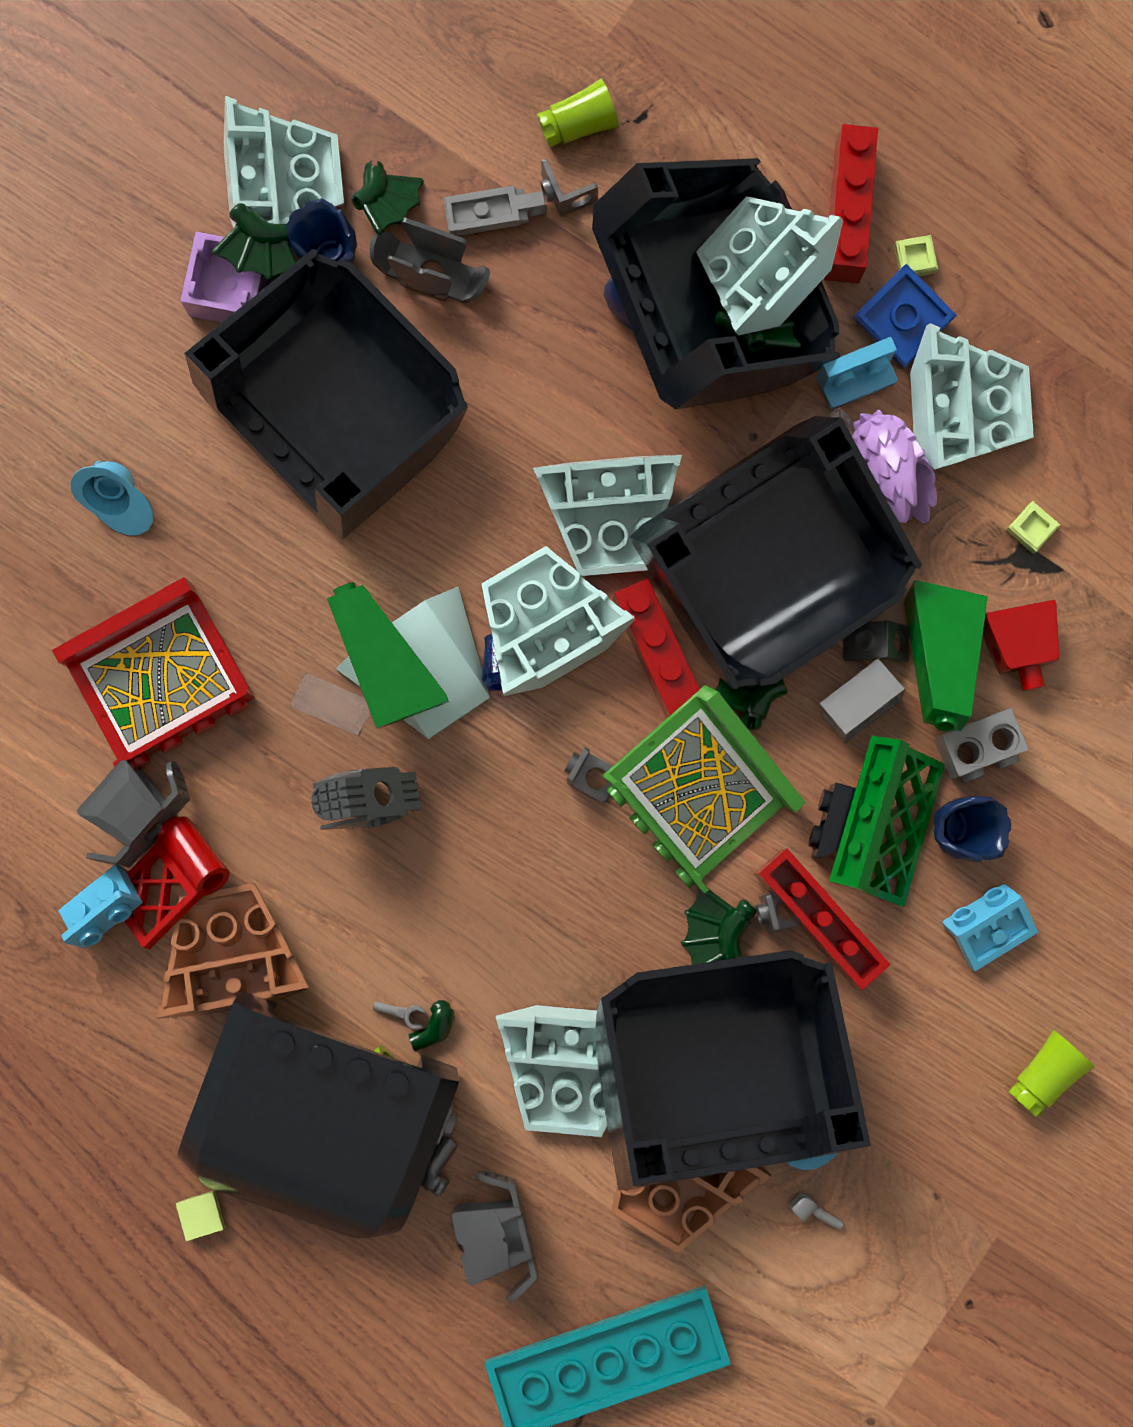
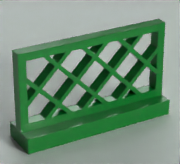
M871 735L829 882L905 907L945 764L910 748V744L902 740ZM904 763H906L907 770L902 773ZM928 766L930 767L926 783L923 785L920 771ZM910 780L913 793L906 798L903 785ZM895 798L897 805L891 809ZM917 803V816L912 821L909 808ZM900 816L903 829L895 833L892 821ZM885 834L886 842L881 845L883 836ZM907 839L908 847L906 854L902 856L899 844ZM890 852L893 864L885 870L882 857ZM874 871L876 878L871 881L872 874ZM896 875L898 882L894 895H892L888 881Z

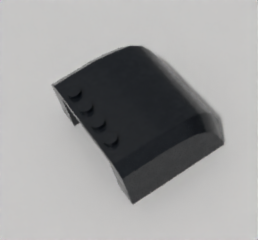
M758 158L636 163L593 206V233L659 398L674 409L731 401L771 392L815 373L821 369L824 363L840 357V353L835 351L834 337L839 334V322L822 281L787 318L790 321H794L792 331L796 340L801 344L799 349L765 346L758 352H751L743 339L725 331V327L717 326L715 323L717 312L722 307L721 299L696 253L698 249L746 196L783 204L786 209L792 210L785 191L776 180L770 183L757 167L761 163Z
M315 249L308 252L184 353L192 383L205 401L317 518L341 539L348 536L438 455L458 429L468 408L462 395L456 369L353 263L342 259L335 261L319 255L318 250Z
M814 416L793 426L642 524L629 536L642 561L696 648L712 669L732 689H738V687L764 686L777 683L898 603L906 592L905 586L916 568L920 569L922 566L843 419L840 417Z
M789 950L637 972L599 1000L595 1026L596 1053L618 1191L821 1157L871 1146L832 964H824Z
M240 991L233 1001L178 1150L179 1159L207 1188L352 1238H371L399 1232L413 1207L459 1085L457 1067L421 1055L417 1066L408 1064L273 1016L277 1003Z

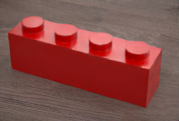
M842 124L835 143L829 216L841 217L843 224L832 270L823 280L860 283L867 268L878 127Z
M646 578L613 594V602L622 610H626L635 617V620L626 631L666 718H668L700 689L649 579Z
M788 848L781 849L754 873L756 878L855 989H865L891 965Z

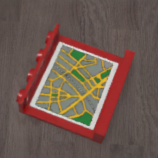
M185 577L52 649L58 663L66 666L70 671L117 760L112 762L114 767L120 761L125 760L134 770H138L150 762L149 756L160 750L162 753H167L183 744L182 738L192 732L199 735L210 730L216 725L214 720L225 714L231 717L244 711L249 706L247 702L255 698L193 584Z

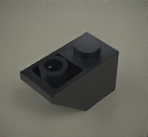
M836 782L830 785L829 790L823 789L818 804V811L823 812L819 826H813L808 842V847L813 848L811 857L824 858L839 849L856 788Z

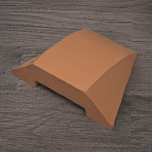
M255 883L219 889L212 894L203 896L174 925L170 943L172 949L169 965L163 980L165 986L161 1006H158L156 1018L197 1016L227 1011L231 1009L233 1001L240 991L269 1001H277L310 989ZM185 896L179 897L178 903H179Z
M762 1166L619 1191L617 1186L611 1213L678 1254L710 1228L714 1221L728 1209L743 1201L745 1195L760 1183L766 1182L771 1177V1174Z

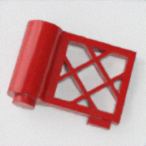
M186 816L169 818L161 826L157 836L158 842L129 871L125 869L133 886H139L138 895L143 902L132 911L135 912V916L131 913L130 917L125 920V923L145 949L150 950L203 896L218 891L224 886L230 876L228 868L193 822ZM161 858L165 863L163 878L150 879L152 865ZM162 885L159 906H146L149 886ZM172 885H181L187 895L176 906H169ZM145 912H158L156 926L147 934L143 928Z

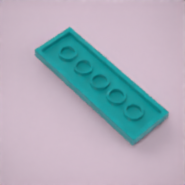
M705 1285L485 1359V1367L504 1427H550L731 1365Z

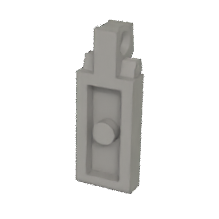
M514 185L443 198L448 232L456 236L520 226L521 224L528 223L529 217L546 213L543 191L524 194V189H515Z

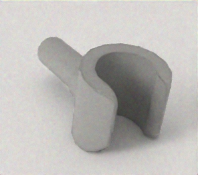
M375 1001L373 1006L374 1011L404 1019L406 1024L412 1029L423 1027L421 1024L409 1021V1015L414 1010L426 1013L424 1008L418 1004L404 1008Z
M805 1193L798 1194L789 1204V1207L803 1222L813 1213L818 1219L837 1230H840L843 1226V1221L824 1211Z

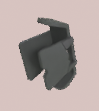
M403 218L402 225L414 246L400 242L393 234L385 231L380 235L376 233L371 240L369 253L373 265L383 274L398 279L401 285L408 289L409 287L413 288L416 291L433 295L443 301H446L447 297L463 303L475 301L487 285L490 275L489 268L483 265L474 268L461 263L467 245V240L462 237L408 218ZM428 262H436L441 265L443 274L430 269H422V266Z
M125 760L120 761L78 808L77 812L81 817L126 845L115 857L87 853V859L130 868L143 852L146 853L151 845L158 839L157 836L161 826L169 818L178 817L177 814L190 801L184 776L176 762L172 761L166 764V772L172 790L167 799L163 797L141 768L134 770ZM158 823L155 829L151 833L146 835L149 829L153 825Z
M397 767L358 769L333 774L313 783V788L316 789L312 794L311 804L318 817L328 821L356 817L321 825L320 830L375 828L406 816V811L422 809L421 801H418L420 798L419 791H417L418 783H415L417 780L416 772L400 773ZM379 782L385 784L390 792V800L386 806L380 805L374 795L375 786Z
M479 1170L476 1176L477 1179L510 1190L512 1200L464 1203L455 1206L452 1223L457 1243L461 1244L464 1249L461 1261L466 1281L470 1285L477 1284L527 1261L529 1272L506 1296V1300L512 1303L538 1279V1268L516 1179Z

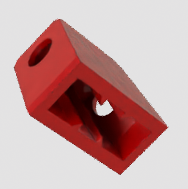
M1055 599L985 613L983 638L999 674L1018 671L1022 691L1045 687L1041 666L1059 660L1057 605Z

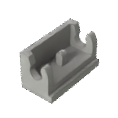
M876 659L819 703V707L823 710L822 716L838 734L843 743L846 744L903 699L905 688L879 659Z

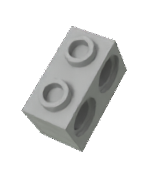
M1012 708L965 725L961 731L947 732L934 738L950 779L962 776L964 783L985 775L983 767L996 763L998 769L1019 762L1018 754L1029 750ZM995 731L1001 732L1006 737L1007 744L1004 750L997 749L992 743V735ZM960 744L968 746L972 751L973 756L969 764L961 762L957 756V749Z

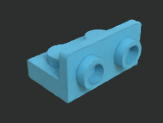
M891 337L822 365L816 378L830 409H836L896 384L898 378L890 361L897 349Z
M112 866L58 910L68 928L61 935L64 943L85 949L95 945L102 939L104 933L114 925L128 919L132 911L143 903L124 867Z
M1006 884L988 890L984 896L968 906L957 909L942 922L945 929L954 936L968 966L974 971L979 970L1039 933L1023 898Z

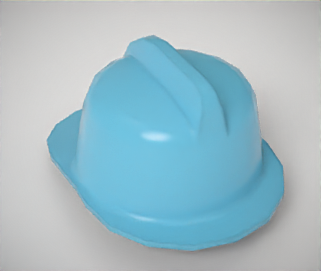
M98 460L92 466L84 467L73 475L70 484L71 492L75 499L118 533L129 536L141 535L149 530L153 523L152 507L146 497L135 488V480L125 466L117 462H102Z

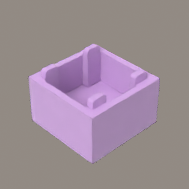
M196 232L180 302L190 317L223 322L268 286L271 280L268 281L266 277L255 272L237 273L230 262L221 257L213 256L211 253L213 248L224 237Z

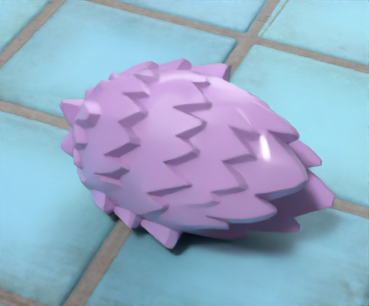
M877 410L873 415L861 413L860 420L855 421L853 424L855 432L852 438L898 522L907 523L908 520L912 519V516L923 524L928 522L930 506L934 507L937 505V492L934 485L936 478L925 456V450L916 440V435L909 429L905 421L899 417L883 415L881 410Z

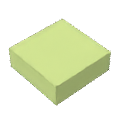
M931 235L895 241L893 247L898 270L907 264L919 277L936 274L938 265Z
M1032 501L1006 531L1034 554L1056 531L1060 524Z
M216 1190L176 1203L186 1241L221 1231L226 1227Z

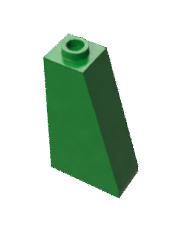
M914 580L905 596L904 604L923 723L935 725L941 731H961L972 715L988 596Z
M351 582L333 590L334 596L327 598V601L377 729L449 702L444 690L364 585L356 587L355 583Z

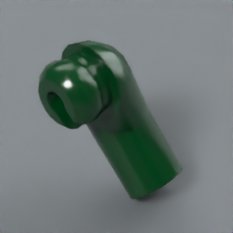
M445 1000L434 1002L430 1008L432 1015L428 1026L408 1034L415 1052L442 1042L448 1037L455 1020L454 1010L451 1009L449 1002Z

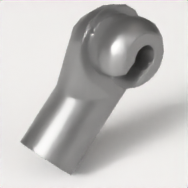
M446 1136L441 1137L439 1145L436 1144L422 1181L424 1189L432 1191L436 1196H441L449 1184V1179L441 1175L440 1172L458 1147Z

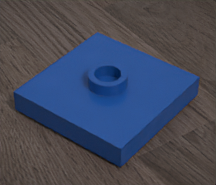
M905 264L852 318L876 342L891 337L897 349L892 359L904 369L916 357L926 325L931 323L938 326L941 332L957 315Z

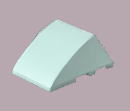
M225 96L224 159L229 212L238 203H244L249 210L253 209L269 223L287 224L291 213L302 208L309 201L322 198L332 203L335 208L344 205L337 134L297 120L289 122L271 116L268 110L259 108V111L237 104L236 99ZM231 220V223L234 228L236 223L233 220Z
M746 196L698 249L696 253L711 283L714 285L721 299L720 302L727 311L732 321L731 324L738 336L780 326L832 270L843 224L841 217L830 215L828 218L814 215L811 210L803 209L801 212L786 209L783 204Z
M931 323L926 325L910 372L913 433L916 435L919 445L925 450V456L933 469L936 470L1034 438L1029 366L993 350L983 351L970 345L968 339L961 336L954 338L940 332V327Z
M682 455L603 459L533 468L575 567L581 576L648 570L629 536L642 524L668 508Z
M546 546L482 583L504 696L543 688L606 651L635 620L634 616L626 610H622L604 592L596 589L581 577L578 571Z
M459 587L424 600L392 622L444 690L449 700L446 704L404 719L406 723L427 739H431L490 699ZM348 656L336 670L360 687Z
M535 1005L496 1016L525 1130L602 1137L607 1127L596 1053V1010Z

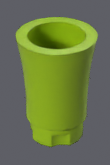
M602 78L578 93L550 105V109L537 114L544 137L550 147L561 142L567 144L597 132L619 128V121L612 99Z
M1053 1029L1040 1051L1017 1077L1019 1081L1008 1092L1034 1116L1039 1117L1046 1106L1050 1108L1065 1091L1094 1069L1095 1066Z

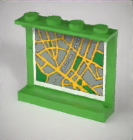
M706 685L602 775L611 785L606 790L611 798L620 807L627 804L634 813L629 817L632 823L642 834L645 835L649 831L657 840L652 846L666 862L672 858L679 866L674 872L688 888L695 885L704 893L709 889L702 882L703 877L780 808L785 806L795 813L806 804L720 693Z

